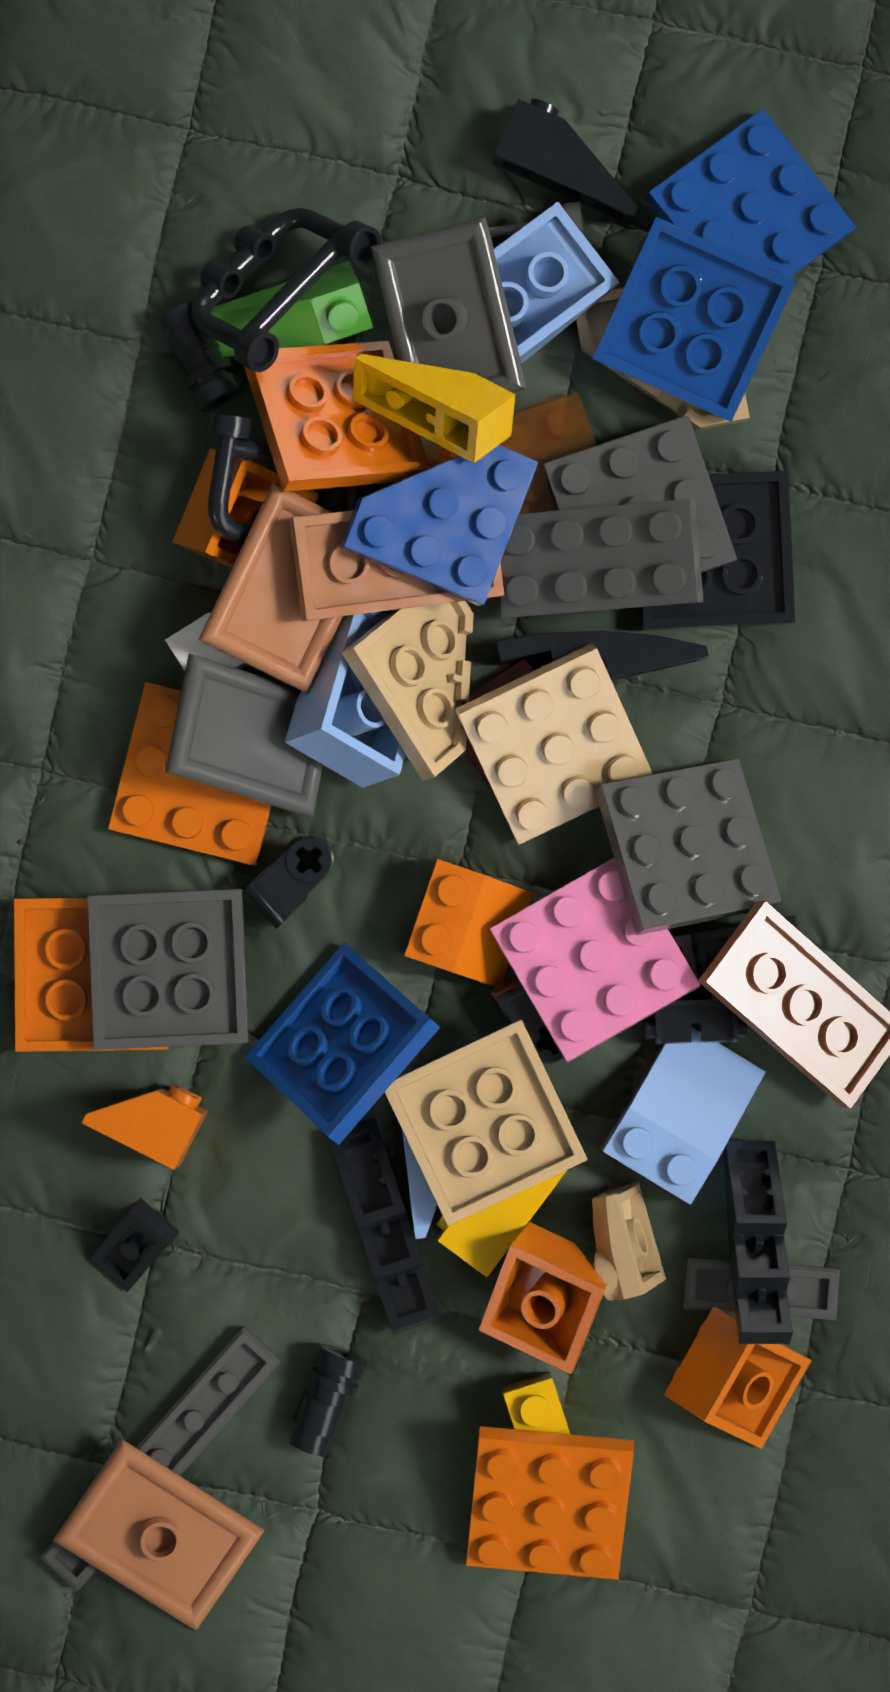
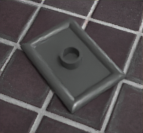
M486 217L371 246L398 360L475 373L510 392L527 389Z
M189 654L165 773L312 818L314 816L323 764L285 743L296 701L301 690L194 654Z

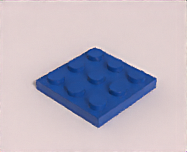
M764 109L757 112L652 189L645 197V200L659 218L791 278L851 234L856 228V225Z
M656 217L592 359L732 422L797 280Z
M344 942L249 1051L245 1058L327 1137L339 1145L439 1030L440 1026Z

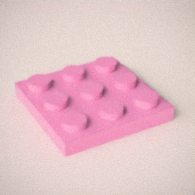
M614 858L490 928L491 934L566 1063L700 987V983L668 929L636 935Z

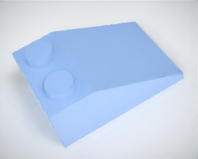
M559 202L494 248L521 363L534 355L620 283Z
M384 611L343 616L308 692L301 691L297 698L285 739L286 744L362 788L399 776L405 758L404 750L341 653L388 614Z
M692 1026L691 1043L663 1044L600 1148L604 1153L690 1205L718 1161L766 1071L718 1042L701 1043V1032Z

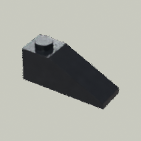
M518 99L495 150L493 165L574 201H580L585 206L631 225L637 210L636 204L569 123L557 116L559 110L539 99H531L530 104Z

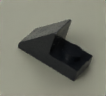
M140 1198L91 1256L90 1260L128 1292L174 1240L179 1231L160 1212L154 1210Z

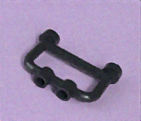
M294 208L279 213L268 221L261 230L251 225H246L235 236L234 247L238 253L227 264L219 260H211L203 267L200 280L204 288L193 302L191 309L193 324L202 333L233 348L235 358L239 364L255 372L266 371L273 365L279 352L278 339L268 331L340 257L357 266H366L374 260L371 246L381 244L380 234L375 228L360 221H352L345 226L322 214L305 208ZM303 228L328 240L242 329L211 314L214 306L223 297L232 298L239 293L243 285V276L257 262L264 264L273 258L277 248L276 242L287 232Z
M211 413L208 434L218 435L208 499V516L213 528L223 538L235 543H242L243 546L253 524L234 521L229 514L228 505L235 459L269 465L275 464L268 443L249 440L252 419ZM366 485L345 487L341 512L354 510L357 500L364 497Z

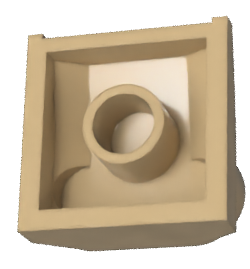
M639 1181L603 1192L592 1198L593 1227L597 1251L595 1252L594 1262L591 1264L607 1284L604 1291L605 1298L611 1301L640 1296L666 1280Z

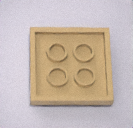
M593 643L455 709L518 845L599 807L595 790L601 784L653 775L601 656Z
M522 1020L396 1078L385 1091L448 1226L588 1160Z

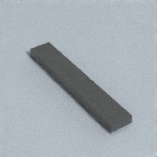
M243 1327L136 1448L180 1476L282 1360L247 1328ZM54 1541L40 1556L48 1566L76 1591L97 1570V1568Z

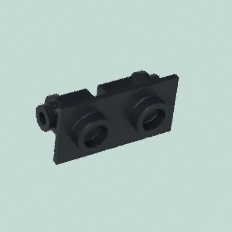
M709 991L704 993L705 1000H684L683 996L653 1014L654 1020H644L645 1041L655 1040V1045L691 1043V1024H700L701 1043H735L738 1041V1037H747L748 1030L747 1024Z

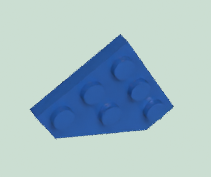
M498 445L476 463L458 456L359 498L341 541L340 548L475 605H484L538 462Z

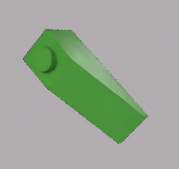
M346 261L330 267L268 331L278 339L279 348L323 345L373 328L360 284L351 263ZM287 282L214 306L211 314L242 329ZM217 341L223 357L235 356L233 348Z

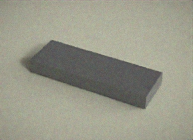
M687 1257L683 1308L711 1311L715 1306L725 1312L735 1313L730 1260ZM789 1265L790 1280L787 1293L791 1317L836 1320L840 1269Z

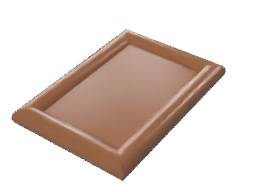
M273 482L198 640L307 693L343 616L302 621L289 519L333 512L292 491L283 492L282 486Z
M121 1439L52 1541L197 1631L265 1530Z

